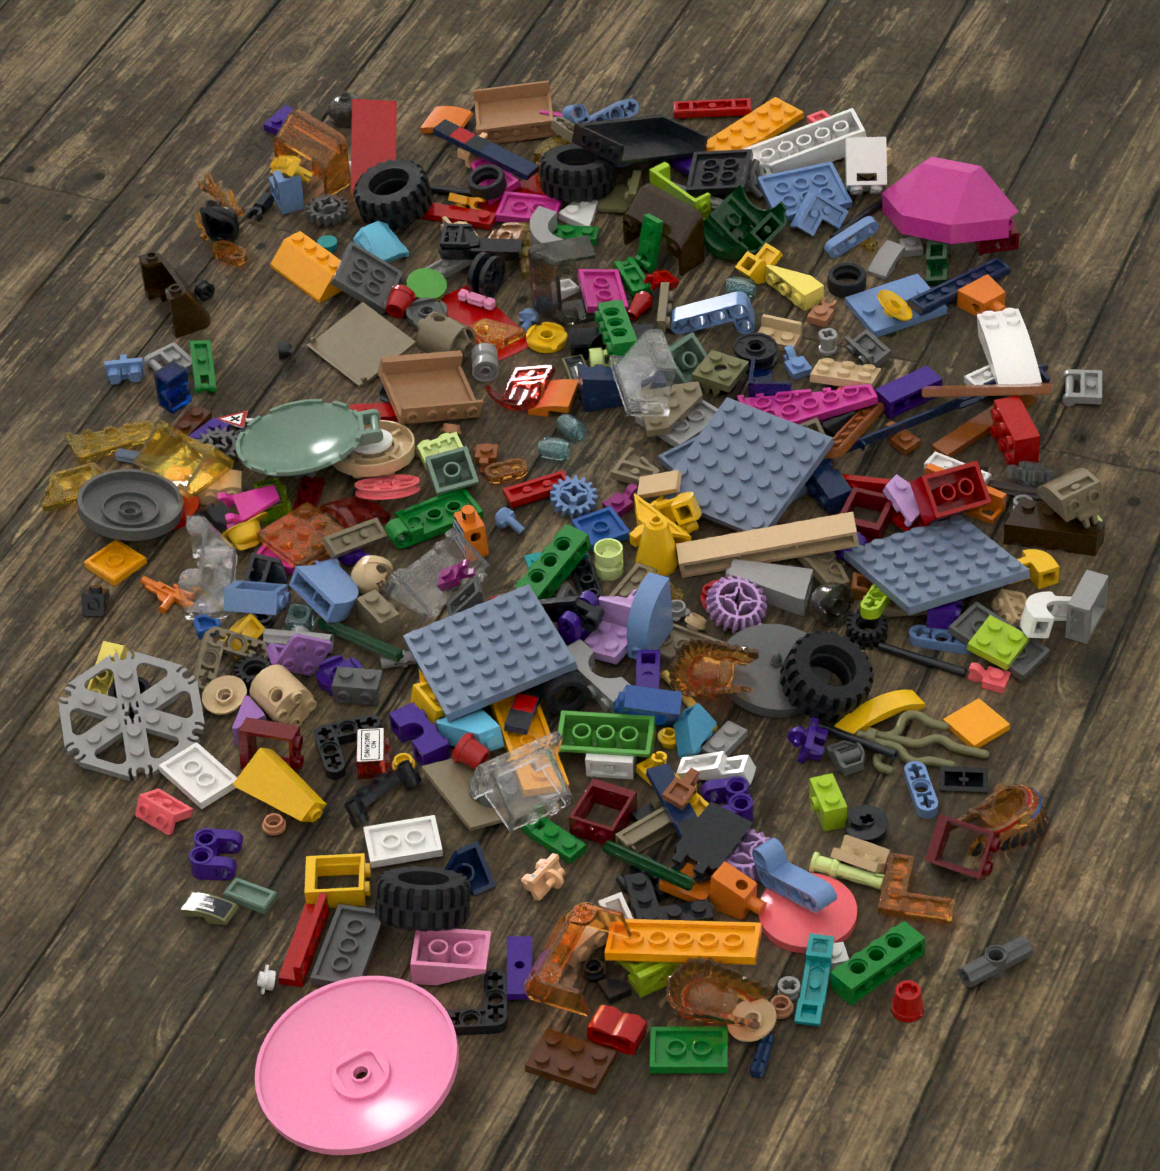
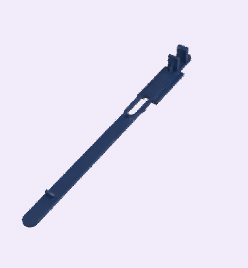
M1042 364L1038 366L1042 383H1049L1050 377L1045 373L1049 367L1047 364ZM993 379L983 383V385L996 384V381ZM988 396L960 397L859 438L846 453L858 448L864 451L865 446L955 409L965 408L984 400Z

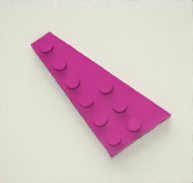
M871 384L845 386L842 390L833 391L829 387L823 388L821 392H811V389L777 392L774 396H764V393L756 394V397L745 398L744 395H737V401L793 423L802 424L816 417L821 421L877 404L878 397Z

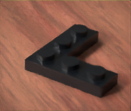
M649 872L624 875V883L635 919L714 921L708 899L659 907Z

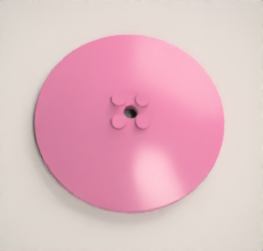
M361 976L340 980L325 985L297 1001L273 1025L257 1057L255 1067L257 1097L271 1125L284 1138L299 1147L329 1155H353L375 1151L413 1133L433 1116L449 1094L457 1074L459 1063L458 1038L453 1023L442 1004L429 992L413 983L386 976ZM359 1073H368L366 1077L362 1079H356V1076Z

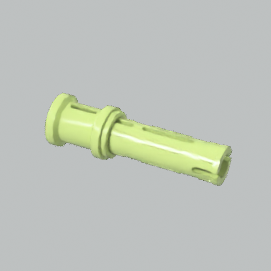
M814 852L809 867V873L817 872L834 879L838 877L878 890H882L885 881V875L850 866L841 863V860L835 858L831 859L820 856L819 852Z

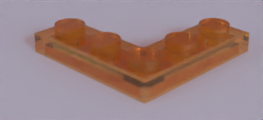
M890 853L878 903V914L952 924L956 899L909 893L908 888L914 866V856Z

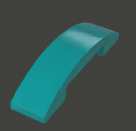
M809 933L806 963L800 998L797 1003L795 1024L821 1025L831 972L834 936Z

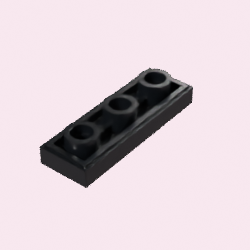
M582 559L571 572L579 596L586 590L594 593L597 598L604 596L591 559Z

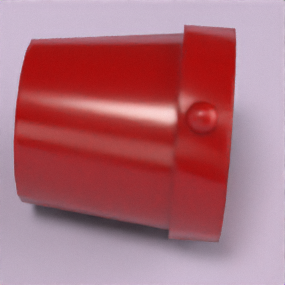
M405 285L393 286L389 293V299L385 308L386 312L394 318H403L407 307L410 308L412 302L416 300L414 291Z
M466 733L458 741L451 758L453 763H462L476 770L485 765L490 756V750L477 741L473 733Z
M901 981L895 988L894 997L891 1002V1012L899 1021L911 1023L923 1017L924 1002L922 1000L921 988L914 981Z

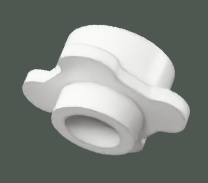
M265 965L264 972L260 971L258 975L257 986L262 987V995H264L265 990L272 991L274 988L276 972L268 970L269 965Z

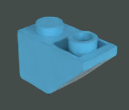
M699 703L685 709L674 723L677 753L680 759L697 755L702 749L701 744L713 735L712 729L717 724Z

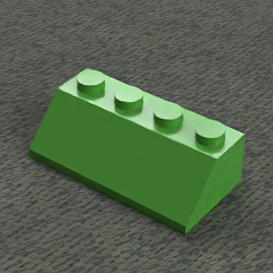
M561 710L555 751L651 757L654 752L656 739L655 716Z

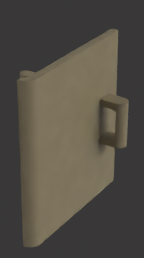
M364 302L359 304L317 339L311 337V343L307 344L311 350L359 387L366 386L378 376L381 357L404 355L417 345L416 341Z
M499 749L491 751L487 762L482 768L500 771L508 770L513 774L512 778L517 783L512 766ZM452 758L421 767L422 772L469 831L532 815L545 808L544 803L537 795L522 797L518 783L515 800L513 802L512 800L508 801L506 806L490 808L479 804V799L474 796L473 800L469 795V783L475 773V769L462 763H453Z

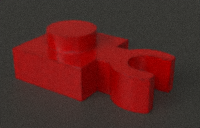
M667 270L654 271L652 274H647L644 279L645 284H652V290L660 288L661 282H669V289L677 288L680 282Z

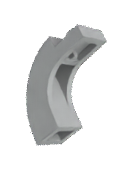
M539 206L530 219V235L533 249L547 261L551 262L556 257L573 263L577 259L576 243L553 235L552 233L557 228V212Z

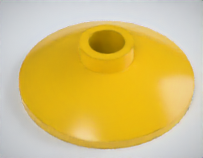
M885 289L879 291L877 295L878 301L884 308L883 311L887 316L901 321H909L912 318L911 308L899 295Z

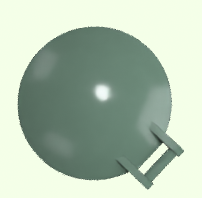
M323 399L299 400L279 405L270 409V413L261 418L258 415L247 424V429L239 433L236 440L237 456L247 468L266 475L293 476L318 471L340 461L356 447L381 442L383 440V432L379 425L380 412L377 409L358 412L356 409H349L348 404L335 400L332 403H323ZM371 424V429L365 430L364 425Z

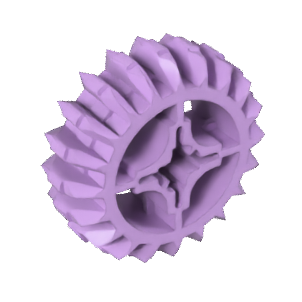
M732 575L728 576L727 580L722 577L719 583L715 582L707 594L708 597L705 603L707 605L706 611L710 613V620H716V627L723 625L724 631L728 628L732 629L733 634L736 630L741 631L758 625L764 619L767 610V599L765 595H762L763 588L756 589L757 582L749 583V577L745 580H742L740 575L736 579Z
M755 829L751 830L728 859L727 863L752 880L761 883L753 860L752 850L768 841L770 837H765L763 832L756 834Z

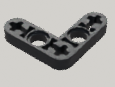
M365 715L321 725L315 729V743L327 778L339 780L346 775L345 760L340 745L358 741L359 727L361 729L381 728V720L378 716ZM345 729L354 730L352 733L345 734L342 732ZM327 735L329 741L325 742L324 736ZM328 750L336 751L332 755L325 754V752ZM333 763H336L337 769H333Z
M492 969L484 975V1008L446 1010L457 1036L497 1034L505 1031L508 1026L507 978L502 970ZM498 980V988L493 989V981ZM493 998L503 1000L499 1004H491L489 1002ZM494 1014H498V1022H494ZM467 1019L477 1020V1023L474 1025H466L464 1022Z

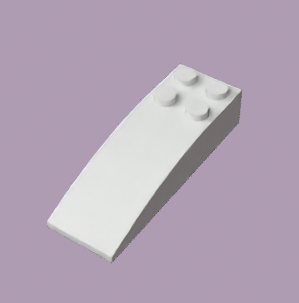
M851 108L744 149H752L753 159L759 160L760 164L766 163L770 165L772 173H778L842 159L845 157L846 138L867 136L856 112Z
M1006 308L1003 311H985L982 314H977L978 337L996 384L1042 383L1031 340L1019 309Z

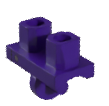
M812 717L809 728L805 730L802 726H797V728H792L788 732L787 738L794 747L801 745L797 762L802 764L805 763L807 758L819 762L824 752V747L820 745L824 744L828 730L817 726L819 720Z

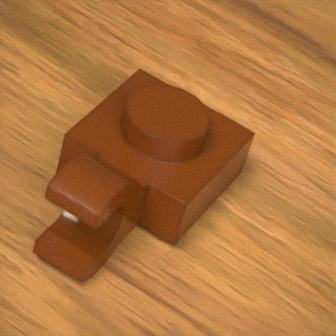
M890 421L885 424V427L893 425L895 422ZM907 429L886 437L890 439V445L904 456L921 446V439Z
M477 444L475 464L481 465L480 474H489L490 464H497L498 444Z
M691 767L682 780L675 777L662 794V799L683 811L696 794L694 786L699 781V777H697L699 771Z

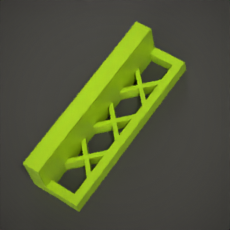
M659 962L637 972L636 977L629 974L628 982L640 998L667 986V978L669 976L673 978V982H676L672 976L673 971L678 972V980L700 971V969L698 970L697 963H694L693 969L689 972L688 966L683 963L686 968L682 976L679 970H677L679 963L682 962Z

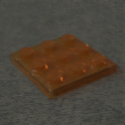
M306 502L256 534L258 541L296 568V566H308L328 554L321 540L327 535L344 530V528L312 504Z

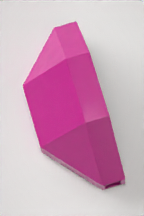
M930 157L882 193V212L901 234L948 244L1009 238V231L1013 227L1012 216L1019 212L982 166L937 157Z

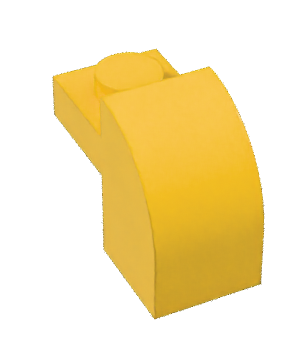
M765 243L756 256L747 251L735 268L740 274L756 284H762L766 282V265L775 266L783 254Z
M693 492L680 493L677 497L657 503L654 506L657 511L673 523L677 522L679 526L698 520L702 515Z
M1036 549L1022 551V558L1017 560L1030 570V579L1037 589L1059 582V565L1051 555Z

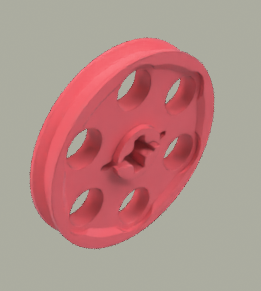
M405 474L369 477L359 480L354 484L355 488L358 489L355 495L359 498L370 500L402 498L420 491V486L417 485L420 479L416 476Z

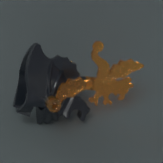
M208 172L204 176L207 187L201 181H198V185L204 192L210 193L214 199L207 200L206 208L201 207L200 211L198 210L194 214L198 227L203 231L200 236L204 241L210 238L213 242L226 246L229 242L228 239L238 238V218L246 212L242 206L238 207L231 188L227 190L226 195L234 211L228 208V201L223 199L225 194L219 185L213 182L211 174Z

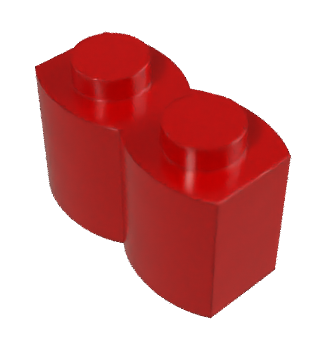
M605 1005L599 1006L587 1027L588 1040L600 1046L612 1047L616 1051L628 1055L636 1053L647 1033V1021L636 1014L622 1013L613 1006Z

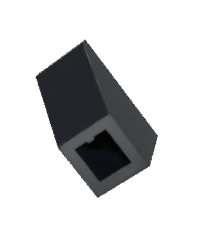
M223 501L215 505L211 502L192 516L194 520L188 527L210 538H218L227 530L226 524H230L226 522L225 515L232 512Z

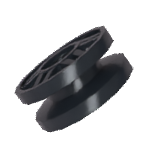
M485 251L479 253L473 260L468 272L467 283L469 290L486 297L494 296L500 289L505 277L506 264L504 259L497 255L493 256Z
M759 332L746 333L738 337L734 342V357L749 361V369L746 371L748 374L767 373L777 365L778 344L770 335Z

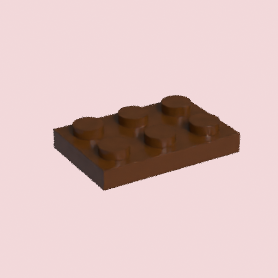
M547 1028L526 1062L525 1071L596 1095L617 1059V1051Z

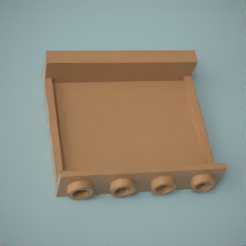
M549 80L473 90L476 132L478 136L484 132L488 134L486 140L494 144L555 136V132L551 129L553 110ZM540 111H549V115L540 114Z
M461 350L381 357L378 375L399 424L480 417L483 400L475 399L461 367L463 358Z

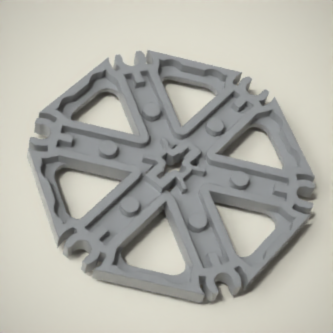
M127 651V658L124 660H120L118 654L115 653V662H112L111 655H109L67 684L68 687H65L64 690L65 694L70 695V697H60V702H58L65 751H67L68 755L71 756L74 753H79L74 759L75 763L79 764L80 767L130 781V773H132L133 780L137 781V774L140 772L145 773L146 779H149V770L153 771L154 778L161 773L159 770L160 764L197 742L199 744V737L194 736V734L199 733L203 735L205 729L198 681L195 680V676L193 675L186 679L184 677L188 675V669L184 668L183 665L133 651L134 659H132L129 651ZM140 665H149L165 670L168 673L164 679L140 695L137 668ZM109 670L114 674L117 698L85 688V684L103 671ZM184 694L190 695L193 708L192 716L183 718L161 711ZM131 707H132V712H134V715H135L134 718H133V719H134V723H133V724H132V721H131V719H130V717H129V713H130V708H131ZM77 712L103 721L84 734L75 735L72 732L70 714ZM147 733L179 743L162 757L153 758L149 752ZM123 737L126 752V761L123 764H114L95 757Z

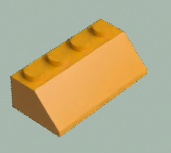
M301 231L283 240L270 263L272 269L319 303L342 291L330 284L341 261Z

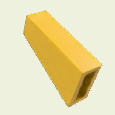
M259 748L233 783L236 788L303 822L313 823L319 819L323 813L322 810L327 805L273 749Z

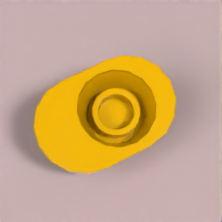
M261 513L246 522L229 528L222 534V538L229 539L239 551L255 547L262 537L259 523L268 513Z

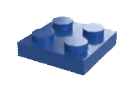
M612 506L571 520L573 527L589 535L591 543L590 552H594L595 544L605 538L616 539L619 542L630 539L629 529Z

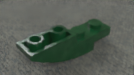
M927 240L926 283L928 286L940 285L948 281L951 244Z

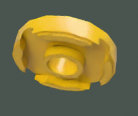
M542 322V325L537 326L535 324L527 330L526 342L536 352L555 353L566 346L567 332L559 324Z

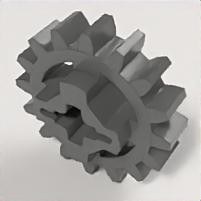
M327 193L326 196L320 194L319 198L313 197L312 201L307 202L308 206H305L307 219H310L311 223L317 222V226L323 224L327 227L330 223L334 226L335 222L342 223V219H346L347 214H349L347 200H344L343 196L338 198L337 194L333 196L330 193Z
M215 427V431L207 429L208 434L201 433V439H196L195 452L198 461L202 460L203 464L209 463L210 465H218L220 467L225 464L229 467L230 461L237 462L236 440L238 435H235L234 430L227 432V427H224L222 430Z
M1022 461L1019 462V465H1008L1006 476L1015 478L1017 484L1039 487L1043 482L1047 483L1054 480L1055 471L1044 468V463Z

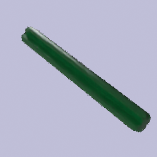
M323 618L318 620L319 628L388 659L399 662L404 657L402 649L341 622L327 623Z
M606 841L602 848L606 854L687 891H691L695 885V879H692L690 876L613 841Z

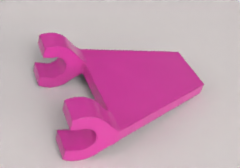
M274 485L234 495L225 492L216 494L218 502L224 501V504L229 509L235 504L239 514L228 513L225 515L226 522L230 523L226 524L227 530L254 518L280 501Z

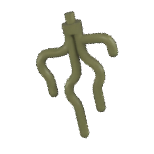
M909 710L900 714L894 729L891 731H878V729L868 727L867 731L858 730L857 735L897 750L899 757L906 764L911 761H919L925 766L939 768L940 766L956 767V763L951 760L932 756L913 757L903 747L919 749L934 743L942 744L955 753L976 758L988 759L990 756L987 750L955 743L949 737L941 734H932L921 739L900 736L906 722L911 719L918 720L926 727L941 731L949 729L947 722L932 719L918 710ZM875 752L872 760L874 768L884 774H893L895 771L894 767L882 763L883 755Z

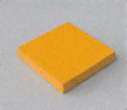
M115 539L84 561L86 569L113 586H116L147 564L145 556L118 539Z
M980 698L943 719V722L949 724V730L967 746L975 748L982 747L1010 730V724Z

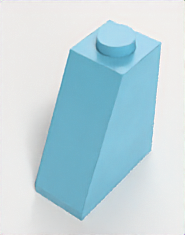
M482 708L449 722L446 717L435 721L439 734L442 737H446L451 746H456L464 734L473 733L474 738L488 748L490 752L504 747L500 725Z

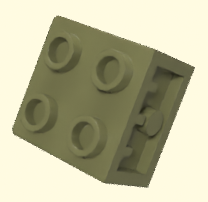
M634 170L632 178L628 179V186L615 185L608 196L599 199L598 211L625 213L639 188L642 187V172Z

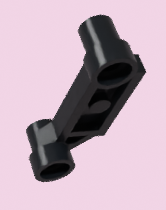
M579 596L539 600L552 622H558V619L566 611H571L579 617L583 628L591 632L597 630L605 614L601 606H592L582 601Z
M409 760L399 763L396 766V770L387 774L383 772L376 775L372 783L357 789L356 794L344 804L349 814L348 819L353 828L368 822L370 818L365 808L397 784L402 782L405 789H409L422 781L418 771L413 769Z

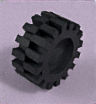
M860 609L857 610V614L852 612L846 621V636L850 638L849 641L852 643L856 642L861 646V650H865V647L873 650V646L878 648L879 643H885L888 637L887 618L882 613L879 618L869 620L861 617ZM862 628H871L873 630H862Z
M252 654V657L249 658L247 655L244 656L245 660L240 659L238 660L239 664H235L234 675L245 683L247 695L250 692L251 683L256 677L249 675L260 673L263 669L272 665L268 656L264 658L263 654H260L259 657H256V654Z

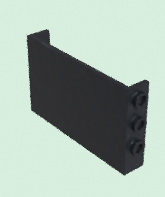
M662 114L575 123L572 143L618 165L693 156L694 152L706 151L708 141L707 135Z

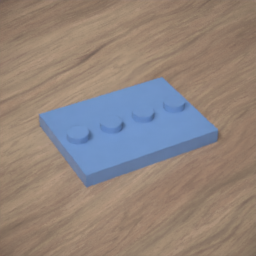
M832 161L757 177V184L769 209L782 201L787 208V221L794 219L807 193L817 191L844 209L852 208V200Z
M918 273L845 297V305L861 324L876 337L945 315L948 308L946 305H943L922 316L911 308L913 316L909 321L891 318L884 313V308L879 303L877 297L880 290L892 291L908 303V299L931 289Z

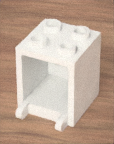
M886 137L846 138V190L851 195L862 194V191H870V194H882V191L886 190ZM877 173V181H857V174Z

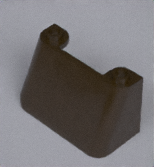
M155 251L139 256L145 295L148 300L153 299L152 296L160 297L162 302L169 300L173 323L171 328L175 338L207 328L211 323L208 311L186 281L166 259Z

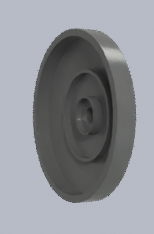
M137 469L112 470L96 475L83 484L78 493L77 511L81 521L89 529L100 535L125 541L147 540L164 535L179 524L183 515V495L172 481L159 474Z
M760 624L745 628L728 640L729 644H737L740 647L747 646L748 649H758L759 653L756 656L749 655V650L745 652L740 650V647L733 650L732 645L722 650L721 654H733L745 658L720 656L719 679L730 699L743 709L761 716L785 718L801 714L796 706H792L788 702L789 697H785L782 691L780 670L792 646L800 637H804L807 633L787 625ZM811 667L814 675L829 685L831 671L822 667Z

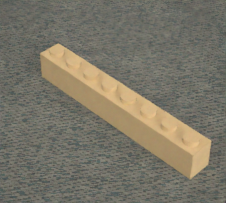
M853 512L676 544L682 578L725 571L727 567H731L733 559L769 563L859 546Z

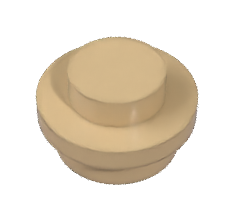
M693 612L686 616L685 622L688 623L687 627L696 632L706 629L705 624L707 620L704 617Z

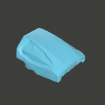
M376 221L362 227L353 238L355 244L387 263L409 256L406 246L400 242L389 228V225L384 222Z

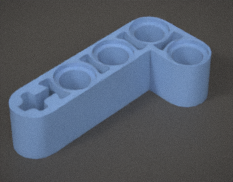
M632 98L620 100L589 116L582 104H573L564 107L562 117L574 124L594 122L596 120L630 118L637 114L639 105Z
M741 291L680 306L671 312V330L675 334H685L731 321L734 322L736 329L741 334L751 333L755 329V311L747 294Z
M773 837L752 850L758 877L761 883L771 891L813 913H818L837 900L836 891L830 883L788 862L784 847L778 839Z

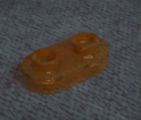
M219 240L211 246L212 255L215 258L234 266H241L248 260L247 250L229 241Z
M513 458L489 464L485 468V479L493 484L520 479L526 476L528 472L527 462L521 458Z

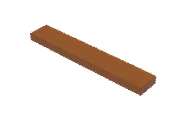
M1054 383L925 386L922 389V397L1051 395L1054 391Z
M1009 395V396H1006V397H1004V398L1012 397V396H1017V395ZM1019 395L1026 409L1037 402L1036 395ZM994 405L932 444L931 451H936L952 458L989 434L990 426H993L991 410L994 409Z
M878 402L877 404L859 409L833 437L835 443L824 459L843 457L885 410L884 403Z

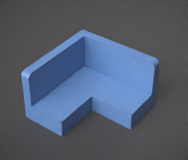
M280 170L272 172L273 176L269 177L270 191L282 215L305 209L301 177L297 175L284 179Z
M817 191L808 192L789 227L792 229L798 228L809 236H814L822 220L832 227L839 229L849 211Z

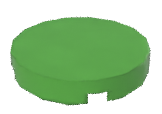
M430 268L414 270L409 274L406 281V286L414 291L416 300L431 297L434 298L435 302H438L444 297L447 290V282L444 276Z

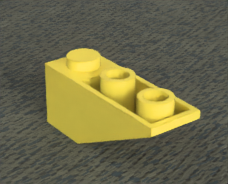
M766 265V282L792 301L794 305L803 311H807L814 307L815 304L821 303V299L824 297V285L814 277L777 266Z
M103 641L96 664L111 655L112 662H115V653L118 654L120 660H124L127 658V651L129 650L124 645ZM109 670L103 671L90 680L87 689L108 695V689L115 682L114 674Z

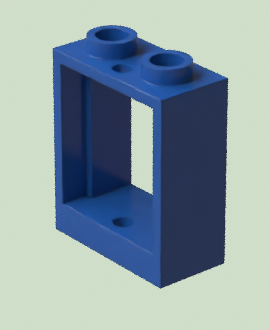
M626 685L622 692L619 691L618 698H615L613 712L617 714L655 716L656 726L672 727L680 716L682 692Z

